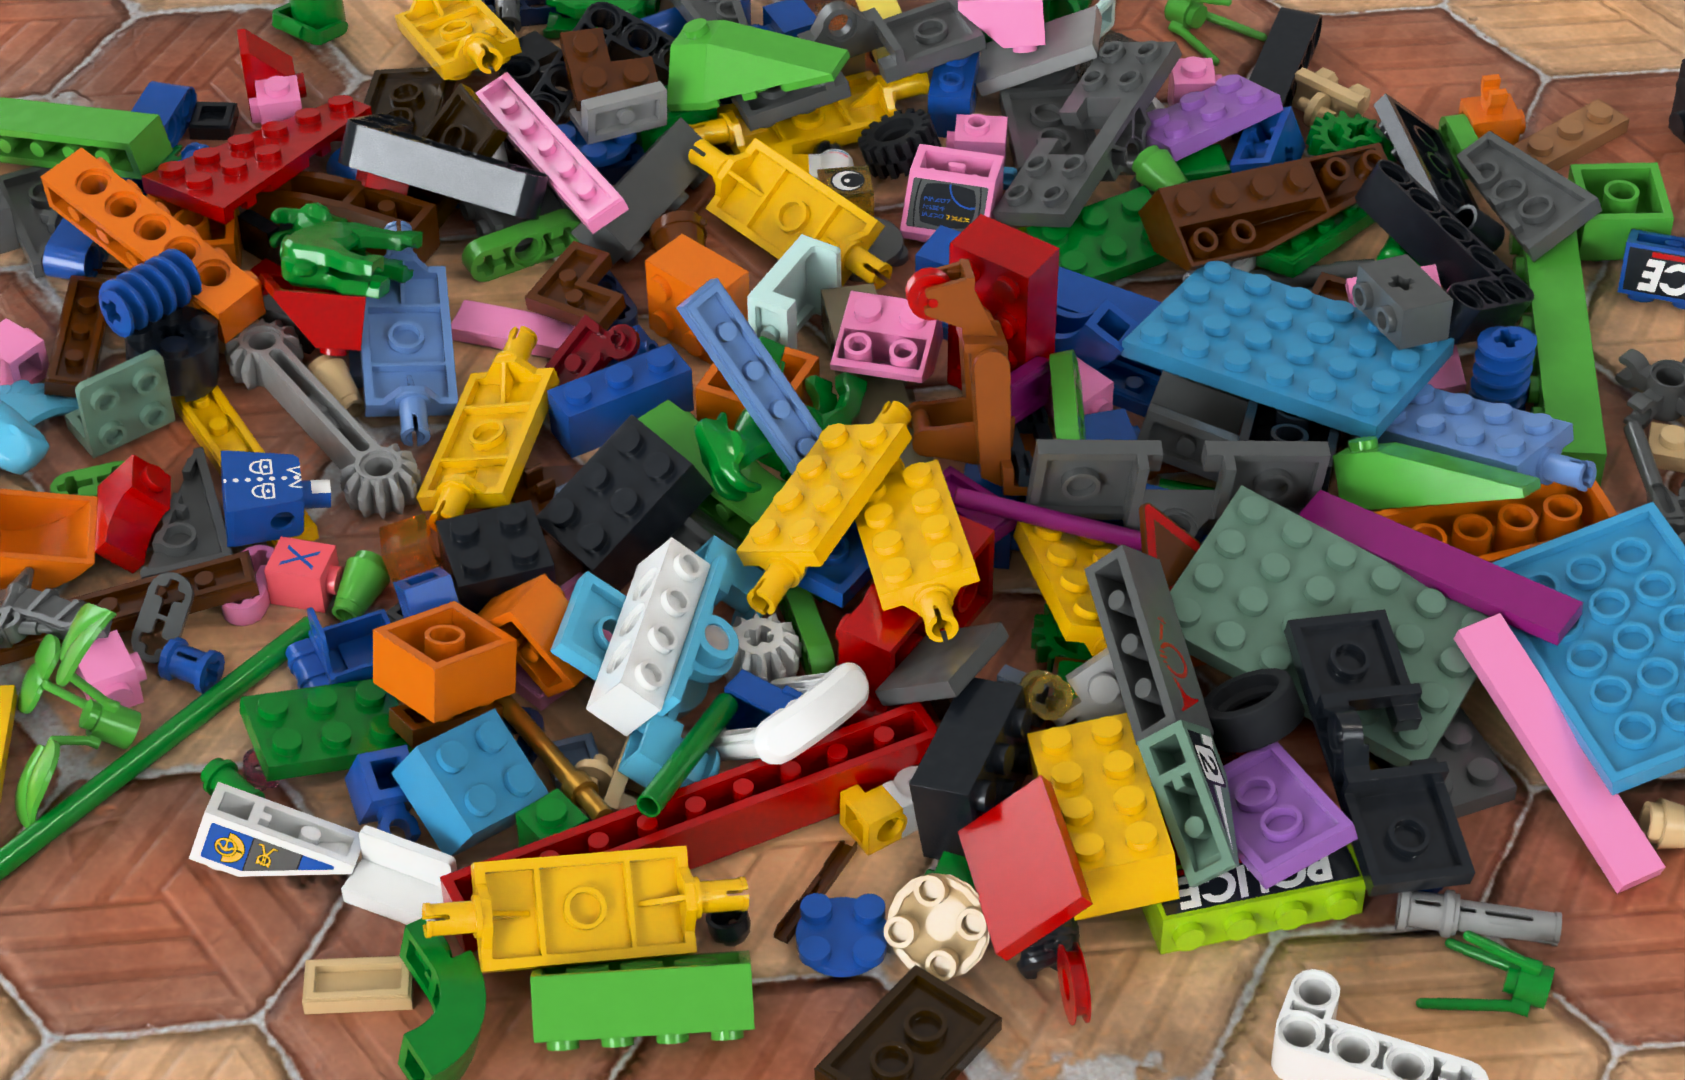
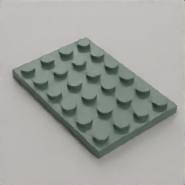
M1242 485L1170 591L1189 655L1232 678L1259 669L1277 668L1287 671L1293 679L1304 706V717L1312 720L1284 634L1287 621L1385 609L1410 683L1420 684L1422 694L1418 701V707L1422 720L1416 730L1393 732L1385 708L1358 711L1357 713L1363 727L1364 744H1369V752L1397 767L1409 766L1412 760L1429 759L1478 677L1453 638L1458 630L1490 617L1445 597L1436 589L1428 588L1391 563Z

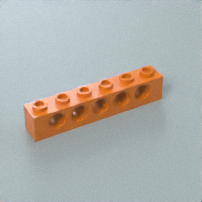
M81 147L40 176L49 207L130 270L140 263L144 264L146 260L158 256L167 249H177L185 253L194 263L202 282V292L198 295H191L190 303L186 306L194 307L214 316L218 321V337L223 343L229 342L266 313L262 296L264 288L253 272L241 270L232 262L224 250L219 247L213 248L207 244L194 227L189 224L184 226L177 221L161 202L154 203L147 198L134 181L130 179L125 181L114 172L110 164L102 157L96 159Z

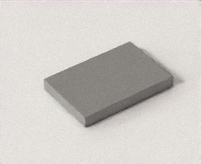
M1097 5L1044 23L1046 45H1038V49L1034 52L1014 53L1012 48H1003L995 41L986 43L987 49L981 51L976 86L981 96H987L1097 58L1102 16Z

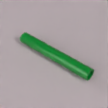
M720 693L716 696L638 797L636 802L637 808L643 815L656 817L660 814L738 711V703L733 696L727 693Z

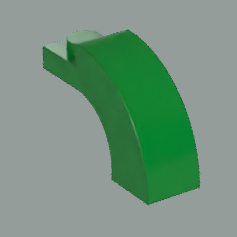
M421 918L405 925L399 956L427 996L432 1006L433 1014L421 1026L403 1035L397 1064L408 1080H460L469 1067L476 1051L486 1009L485 982L480 966L472 951H466L452 958L450 946L444 936L425 938L423 925L427 921Z

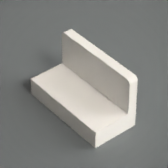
M368 825L362 828L358 834L362 860L341 888L344 902L406 925L422 918L423 903H443L440 876L457 871L456 859L453 856ZM444 918L427 919L426 921H440V920H445V919H444Z

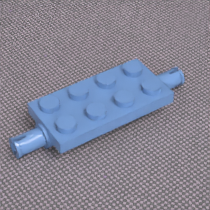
M396 221L388 223L384 229L397 231ZM401 221V231H413L409 223ZM407 247L402 251L386 249L385 258L403 260V265L408 266V269H413L414 271L413 277L405 283L390 280L389 293L380 299L366 297L360 351L365 417L400 416L401 442L413 447L412 432L416 431L417 446H422L431 437L428 416L453 415L458 403L446 266H427L418 259L417 254L411 247Z
M1426 384L1378 438V443L1398 442L1540 478V484L1550 485L1555 482L1584 492L1587 491V488L1593 486L1597 474L1596 464L1593 461H1584L1561 455L1563 448L1574 440L1573 423L1554 419L1544 413L1534 414L1518 410L1505 403H1491L1475 399L1466 393H1452L1436 389L1430 384Z

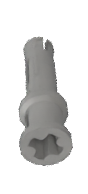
M1449 889L1444 894L1417 890L1398 893L1395 930L1404 932L1406 927L1439 931L1440 936L1445 938L1455 936L1457 931L1465 932L1469 930L1481 935L1551 944V946L1557 947L1561 936L1562 913L1461 899V895L1456 893L1455 890Z

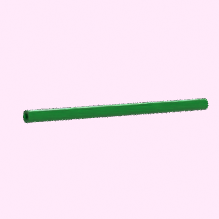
M304 616L2 846L0 848V881L288 660L285 655L287 647L294 642L309 638L308 631L310 630L308 616Z

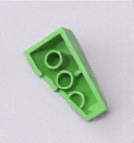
M1376 436L1352 439L1348 441V448L1333 455L1339 498L1367 510L1525 498L1541 488L1540 478L1398 442L1378 443Z

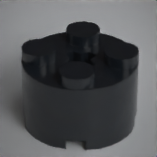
M177 306L176 311L169 315L163 314L161 319L154 323L148 322V326L141 330L134 329V333L125 338L126 361L149 350H156L163 357L171 397L185 396V402L194 401L209 394L218 384V321L214 316L190 306L182 308Z

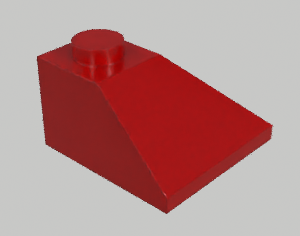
M260 273L259 280L262 286L313 346L320 348L319 352L321 354L346 356L347 350L361 351L366 304L365 296L342 295L328 289L292 286L281 274Z

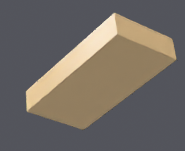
M400 956L314 959L305 961L302 998L304 1014L413 1010L414 977Z

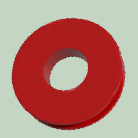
M1073 942L1071 951H1066L1063 944H1059L1057 948V970L1067 1019L1072 1026L1075 1025L1077 1016H1082L1085 1023H1089L1091 1020V994L1082 950L1078 942Z

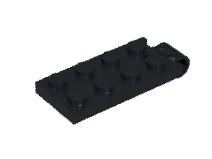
M1385 93L1373 105L1381 119V122L1378 123L1380 130L1391 140L1394 146L1391 150L1394 158L1492 252H1495L1504 240V227L1479 209L1440 131Z

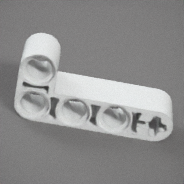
M1310 969L1297 974L1292 980L1276 1022L1271 1066L1279 1078L1283 1080H1489L1486 1071L1473 1061L1336 1020L1340 986L1331 974L1323 970Z

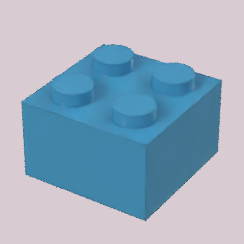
M495 708L416 746L391 772L441 852L453 857L515 825L516 812L549 793Z

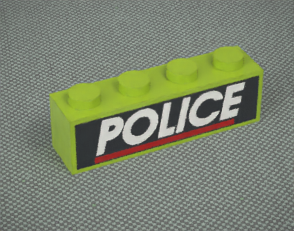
M1351 843L1268 889H1265L1240 859V866L1195 888L1189 887L1182 865H1178L1176 870L1180 899L1141 907L1161 955L1176 951H1191L1200 946L1229 940L1240 941L1253 935L1277 930H1293L1301 925L1330 919H1345L1351 915L1362 913L1366 886Z

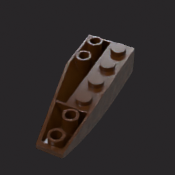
M1375 143L1163 187L1154 193L1138 213L1154 252L1181 268L1192 271L1204 267L1210 261L1228 263L1264 255L1357 204L1355 195L1376 163L1381 159H1388L1381 143Z
M302 171L275 191L259 192L256 194L257 203L249 208L270 221L272 212L279 207L301 209L307 203H320L326 206L331 214L345 218L348 222H357L382 229L388 223L396 221L397 231H401V221H405L412 226L413 231L423 232L422 247L418 249L413 248V251L424 264L441 245L436 204L387 189L377 190L364 187L361 181L325 173ZM239 206L240 214H241L242 212H244L245 210H247V209H243V208H241V206ZM366 248L367 252L375 255L384 256L386 254V249Z

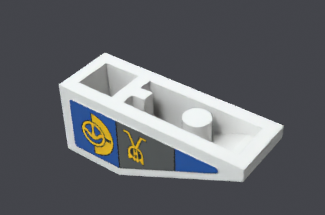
M218 782L204 812L189 859L238 877L352 874L361 847L359 832Z

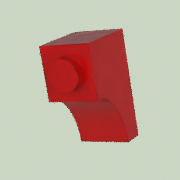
M134 454L98 485L95 538L96 554L132 574L145 564L146 552L152 534L160 519L170 509L171 475L165 473L159 466L150 464Z

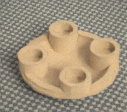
M929 873L914 878L899 890L890 906L888 921L884 926L886 942L893 947L894 952L907 968L911 969L916 964L943 982L967 973L982 959L990 942V934L978 899L979 895L969 883L953 875Z

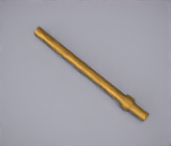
M512 695L497 700L504 707L503 717L562 784V793L575 806L583 808L592 820L614 813L599 796V788L585 771L577 770Z

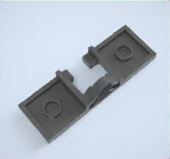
M937 0L882 19L875 7L861 12L846 2L833 1L820 10L810 30L797 34V38L847 49L850 58L884 46L890 55L877 59L879 72L887 84L916 73L928 72L933 67L953 60L965 59L973 53L987 49L985 36L980 28L958 11V0ZM842 14L848 15V21L843 28L835 31L829 30L830 21L834 17ZM840 72L834 81L787 92L782 91L780 86H775L758 93L757 99L744 101L741 94L731 96L730 98L751 132L759 128L771 127L776 122L799 114L811 113L816 108L850 97L851 92L849 82L843 73Z
M1105 42L1098 52V57L1092 61L1058 112L1064 126H1075L1076 129H1101L1085 155H1064L1065 150L1059 138H1041L992 211L995 219L1003 224L1013 226L1071 227L1100 181H1115L1119 175H1136L1132 171V165L1137 156L1146 149V132L1152 124L1146 110L1182 56L1177 42ZM1126 149H1127V154H1128L1127 162H1126V156H1125V154H1126Z
M1037 439L1025 503L1093 520H1123L1124 527L1139 531V507L1142 504L1151 503L1172 521L1183 527L1191 536L1200 541L1204 535L1210 533L1241 485L1299 514L1317 492L1322 490L1331 454L1328 442L1205 441L1201 454L1203 472H1219L1215 490L1146 489L1149 471H1160L1164 455L1161 440Z

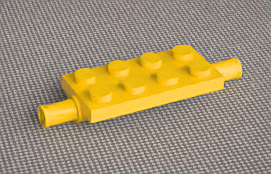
M413 0L410 10L395 15L399 31L444 81L448 79H464L470 76L475 69H479L486 74H492L488 66H491L496 72L501 68L502 64L507 63L511 59V56L522 53L518 37L482 0Z
M869 70L845 76L849 82L850 97L816 108L811 113L799 114L776 122L768 128H759L750 132L734 103L717 107L718 118L688 125L702 139L708 140L712 145L726 143L727 146L731 147L735 155L745 152L754 138H757L774 151L775 145H792V154L813 153L816 145L824 140L830 141V144L836 142L841 146L858 142V137H862L861 132L864 129H870V123L873 121L881 122L880 117L886 114L888 118L894 116V111H897L895 108L897 100L928 94L930 83L925 72L916 73L887 84L881 74L874 76L873 72Z
M757 138L753 139L745 152L737 155H726L706 139H700L694 143V146L702 150L706 155L703 157L693 149H690L688 154L689 162L711 175L715 183V195L705 208L778 260L801 234L839 247L841 249V287L844 286L852 273L868 284L874 283L876 290L881 289L887 284L875 275L874 272L878 271L890 279L892 266L868 251L885 227L880 221Z
M517 326L513 327L509 332L503 351L496 354L488 372L471 373L416 497L422 511H433L428 521L430 527L435 532H437L436 521L463 515L465 509L496 508L510 504L549 409L547 390L557 387L560 382L554 367L537 369L528 362L538 341L537 335L530 328L521 326L519 331Z
M887 401L882 411L871 424L844 425L837 423L828 425L820 433L819 439L805 458L797 464L796 470L783 488L775 494L773 501L760 519L750 528L749 534L738 547L736 553L744 566H760L765 570L746 597L748 604L756 612L762 615H766L768 612L769 615H772L790 588L796 587L806 575L808 567H822L912 440V436L907 428L912 416L904 404L898 401H893L891 404L890 401Z
M899 457L858 514L855 522L883 611L902 605L915 611L923 618L925 631L929 639L935 642H943L940 632L941 628H945L948 640L952 639L959 629L958 621L952 611L953 601L958 591L963 586L979 582L980 579L938 459L926 463H914L905 468L902 459Z
M1017 521L1013 537L1065 641L1085 643L1090 654L1094 657L1106 649L1107 644L1084 569L1118 548V546Z
M686 846L474 862L471 864L473 888L471 900L432 904L429 902L423 903L422 920L445 919L427 921L423 925L425 938L473 933L474 938H477L479 966L482 973L685 956L697 953L696 920L701 919L703 913L747 911L749 908V894L727 896V894L742 893L743 890H748L749 888L744 876L735 879L700 881L697 876L693 877L688 866Z

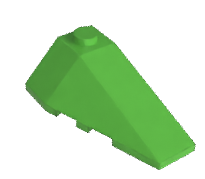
M703 18L694 19L683 26L682 31L670 47L667 106L670 112L708 110L720 107L721 102L719 99L741 94L743 100L748 101L757 99L758 93L775 86H780L782 91L787 92L831 82L836 79L849 60L850 55L847 49L727 20L706 21Z

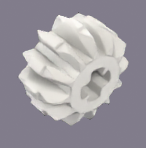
M755 611L752 619L749 620L736 616L732 627L738 636L739 649L734 656L731 669L724 675L727 684L741 669L769 683L777 678L796 676L799 669V658L802 657L801 642H799V636L795 635L792 622L780 623L776 613L768 618H760Z

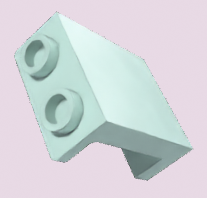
M800 235L747 296L748 323L758 337L763 336L797 350V333L812 315H821V290L841 287V249L809 236Z

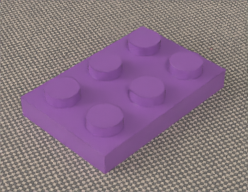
M1238 74L1221 77L1216 81V85L1206 90L1190 92L1183 95L1179 100L1180 102L1165 109L1160 108L1147 112L1152 124L1146 132V148L1156 145L1160 149H1167L1176 162L1284 111L1280 95Z
M1278 742L1249 751L1223 766L1228 780L1238 858L1265 889L1274 886L1358 839L1353 822Z

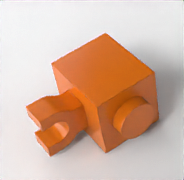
M1499 74L1484 75L1481 80V96L1461 98L1458 114H1465L1478 139L1488 131H1491L1514 145L1519 142V136L1525 132L1526 121L1522 109H1517L1511 94L1507 92L1506 88L1500 89L1501 78Z

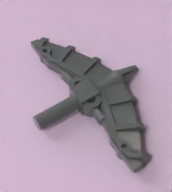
M26 567L6 589L0 590V648H12L14 644L21 642L27 635H41L42 633L52 634L64 640L77 612L87 603L80 599H74L72 602L60 597L58 590L46 588L43 592L31 589L34 570L31 567ZM112 620L95 640L98 638H108Z

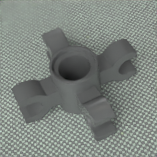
M1630 349L1619 357V362L1627 367L1616 374L1615 380L1626 388L1636 387L1643 391V393H1635L1628 400L1627 406L1634 410L1624 418V424L1627 425L1630 422L1637 421L1645 429L1652 419L1669 422L1677 420L1681 416L1685 417V358L1682 362L1660 360L1650 365L1647 358L1635 349Z

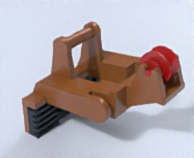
M960 259L959 262L937 268H921L913 273L907 281L905 291L908 305L913 314L921 319L929 321L939 320L956 326L959 336L962 397L916 401L909 404L907 408L912 418L908 426L914 432L911 440L912 447L920 456L938 457L977 465L981 478L1001 486L1003 495L1027 496L1037 439H1053L1048 425V414L1045 406L1043 405L1015 424V416H1011V374L1008 344L999 320H994L990 310L982 305L974 289L975 276L969 259Z

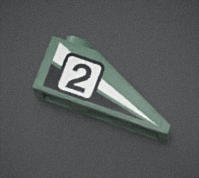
M1179 720L1138 741L1139 750L1189 887L1195 888L1240 866L1227 775L1210 729Z

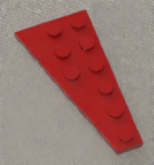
M348 95L333 96L324 105L316 108L300 109L295 112V116L283 121L267 122L261 126L262 129L250 134L231 136L228 138L227 143L214 148L198 149L189 158L162 163L158 166V170L142 176L143 190L147 194L226 225L235 219L233 210L239 206L243 209H249L257 203L256 194L259 192H273L310 166L309 158L316 153V156L323 157L331 152L330 143L332 141H343L347 119L372 115L371 106L355 101L353 97Z

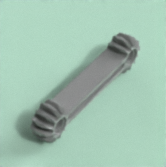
M262 317L259 323L251 324L225 344L226 364L229 365L230 374L233 376L234 382L244 383L248 390H252L257 386L265 387L341 470V490L344 491L346 502L351 510H360L364 518L369 517L373 513H379L382 519H384L386 513L393 511L402 515L405 505L416 504V496L420 490L422 480L412 452L400 450L398 443H394L389 447H381L303 364V347L293 326H284L281 319L266 323Z

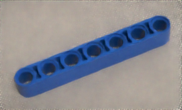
M151 81L131 112L158 114L173 148L178 145L189 127L197 102V94L195 89L190 86ZM123 178L125 181L128 179L134 181L139 186L145 196L147 195V193H145L143 190L142 180ZM62 218L45 246L42 262L43 270L47 276L70 280L71 275L96 278L98 272L93 271V268L101 269L103 267L102 262H106L110 253L65 218Z

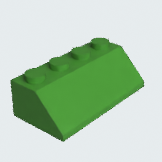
M749 950L533 969L530 976L534 1043L546 1042L548 1051L580 1048L579 1040L601 1039L602 1047H626L634 1045V1037L656 1036V1043L678 1044L688 1042L689 1033L711 1032V1040L728 1041L744 1038V1030L755 1029Z

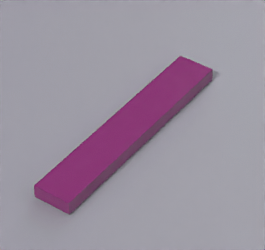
M1319 490L1298 514L1391 563L1428 588L1440 591L1445 597L1490 617L1501 613L1507 624L1554 645H1559L1582 615V601L1323 490Z

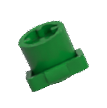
M289 0L290 3L272 11L273 27L313 45H322L344 35L348 29L343 0Z

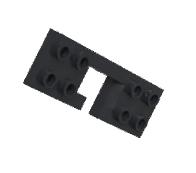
M1386 610L1288 620L1284 634L1341 811L1355 826L1358 839L1353 841L1352 845L1369 897L1470 884L1475 875V870L1445 785V780L1449 773L1447 762H1437L1436 758L1412 760L1409 766L1371 770L1369 766V744H1364L1363 727L1357 713L1358 711L1385 708L1393 732L1416 730L1422 720L1418 707L1422 690L1419 683H1410Z

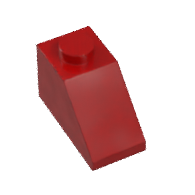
M247 29L237 30L248 103L249 98L257 97L254 81L268 79L272 76L296 75L300 98L307 97L303 72L295 73L292 56Z

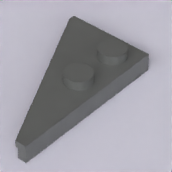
M33 166L1 175L0 189L11 208L18 242L37 279L47 276L44 273L42 263L44 249L63 217L49 207L40 176L49 171L50 168Z
M203 447L195 448L192 456L187 459L182 470L183 483L179 492H173L170 509L162 518L163 526L156 533L152 542L154 550L148 567L142 566L140 571L141 579L233 554L231 547H227L225 524Z

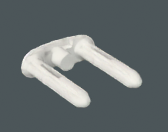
M846 662L834 667L828 673L772 680L770 683L781 689L787 685L803 693V695L790 701L785 708L775 711L763 720L758 727L723 730L711 746L718 750L721 761L760 758L762 761L774 765L791 761L834 731L866 703L869 695V682L866 674L860 666L855 663Z

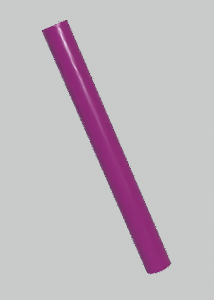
M957 487L954 494L953 503L956 507L1118 546L1123 544L1142 551L1141 533L1139 530Z

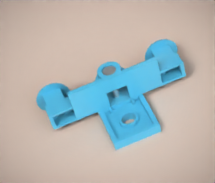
M715 535L695 552V554L707 561L711 566L662 710L630 734L618 768L620 773L644 788L649 785L684 739L681 737L684 725L677 720L685 717L703 701L707 694L709 683L717 681L731 669L734 656L739 649L738 636L732 627L736 616L749 620L752 619L755 610L748 604L746 597L765 570L762 571L756 566H744L736 553V549ZM589 571L585 572L575 584L550 652L596 681L610 643L605 638L602 629L613 634L626 595ZM720 601L735 609L731 625L725 619L712 615L714 607ZM757 612V614L759 615L760 618H762V617L764 616V615H762V614H760V613ZM714 746L707 750L679 788L719 774L721 758Z

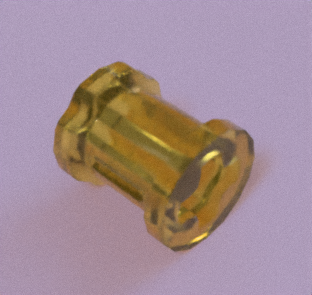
M1034 670L1028 672L1019 683L1024 688L1026 707L1032 710V714L1038 715L1044 720H1055L1063 717L1066 710L1072 705L1073 692L1071 686L1056 674L1046 670ZM1044 684L1054 689V695L1046 698V706L1036 701V694L1044 692Z

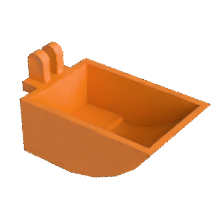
M0 488V590L6 589L26 567H31L34 570L31 589L44 591L46 588L53 589L77 578L95 564L98 497Z

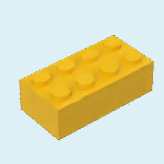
M1127 713L1027 733L1033 780L1042 775L1052 783L1093 905L1076 915L1074 920L1077 921L1180 899L1175 853L1139 747L1136 745Z

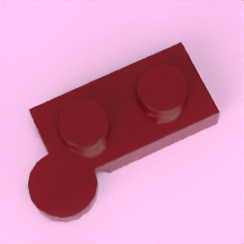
M585 314L544 368H555L560 380L558 386L606 368L612 359L625 361L632 358L640 347L639 334L627 324L615 325L607 331Z

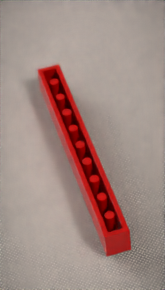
M920 702L909 703L833 731L786 763L774 765L757 759L681 787L656 817L643 815L637 808V804L481 862L686 846L688 866L691 870L839 814L841 791L858 784L866 793L890 780L893 781L897 773L902 769L910 766H919L938 728ZM471 865L440 876L443 903L471 900L473 895ZM473 933L455 935L463 952L478 950L477 938H474Z

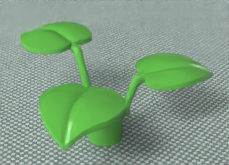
M91 603L84 604L73 619L62 646L57 636L47 634L37 649L35 662L29 667L22 681L17 701V707L20 712L24 714L32 712L45 689L83 709L79 719V727L85 729L87 735L51 736L45 746L42 744L37 745L21 773L15 791L16 815L25 828L36 821L39 805L58 764L60 746L87 745L98 749L102 741L126 750L134 741L141 722L140 712L122 706L120 702L108 698L75 673L95 639L106 625L117 616L114 611L101 608ZM60 657L61 663L59 665L56 675L57 685H55L51 682L49 677L55 669ZM70 681L94 700L90 699L88 701L61 687L66 686Z

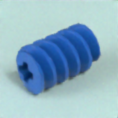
M167 249L158 256L146 260L144 264L140 263L131 268L130 271H125L116 278H111L104 282L99 290V305L102 315L111 330L118 336L126 338L134 333V329L141 330L148 326V322L154 323L161 319L163 314L169 315L176 311L177 306L182 308L189 304L191 295H198L202 292V282L194 263L185 253L177 249Z
M1495 326L1480 332L1477 338L1478 348L1474 355L1475 363L1472 367L1471 389L1468 394L1475 399L1491 403H1505L1512 408L1525 411L1530 376L1535 359L1537 335L1529 329L1520 326Z

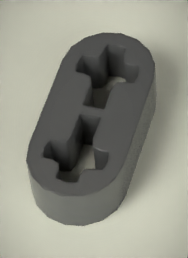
M162 573L154 578L148 587L131 638L133 651L138 652L140 658L145 662L159 663L160 654L163 649H157L154 655L147 654L148 645L141 642L144 633L152 634L154 632L158 619L166 621L162 631V638L169 641L170 639L181 638L195 593L189 580L178 573ZM172 580L178 581V590L185 594L182 603L173 602L168 616L161 615L164 598L157 595L160 586L169 587Z

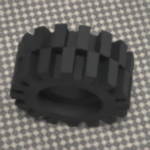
M914 108L907 109L903 114L901 110L894 111V116L889 118L887 114L880 117L881 122L873 121L869 124L870 129H864L861 132L862 137H858V145L869 172H871L873 177L879 176V179L885 180L889 175L891 180L898 179L902 173L905 174V177L909 176L919 144L941 147L928 112L925 113L922 109L915 112Z

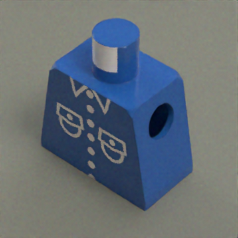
M221 451V485L227 547L278 540L281 536L288 538L300 536L304 532V509L331 508L330 479L302 480L300 462L297 456L293 454Z

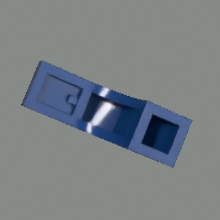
M1107 298L1098 308L1085 313L1069 312L1057 307L1055 353L1073 349L1077 358L1094 369L1101 368L1121 354L1124 350L1122 341L1139 323Z

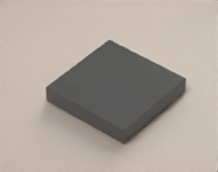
M1002 622L959 628L957 634L950 640H948L945 630L940 631L943 642H935L926 635L876 689L875 693L882 705L893 706L957 697L1007 641L1009 635Z

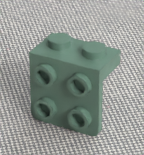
M149 350L81 381L75 388L79 409L64 415L67 429L93 459L176 421L163 357L158 351Z

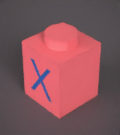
M281 536L264 569L270 604L304 610L312 607L316 612L325 613L333 596L337 595L344 570L342 566H339L336 545Z

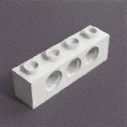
M672 537L638 564L586 706V710L626 737L662 710L711 566L707 561Z

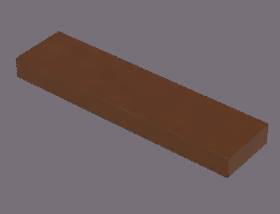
M77 275L70 276L45 378L44 394L76 398V386L81 381L97 374L108 326L100 309L99 290L101 285L110 279Z

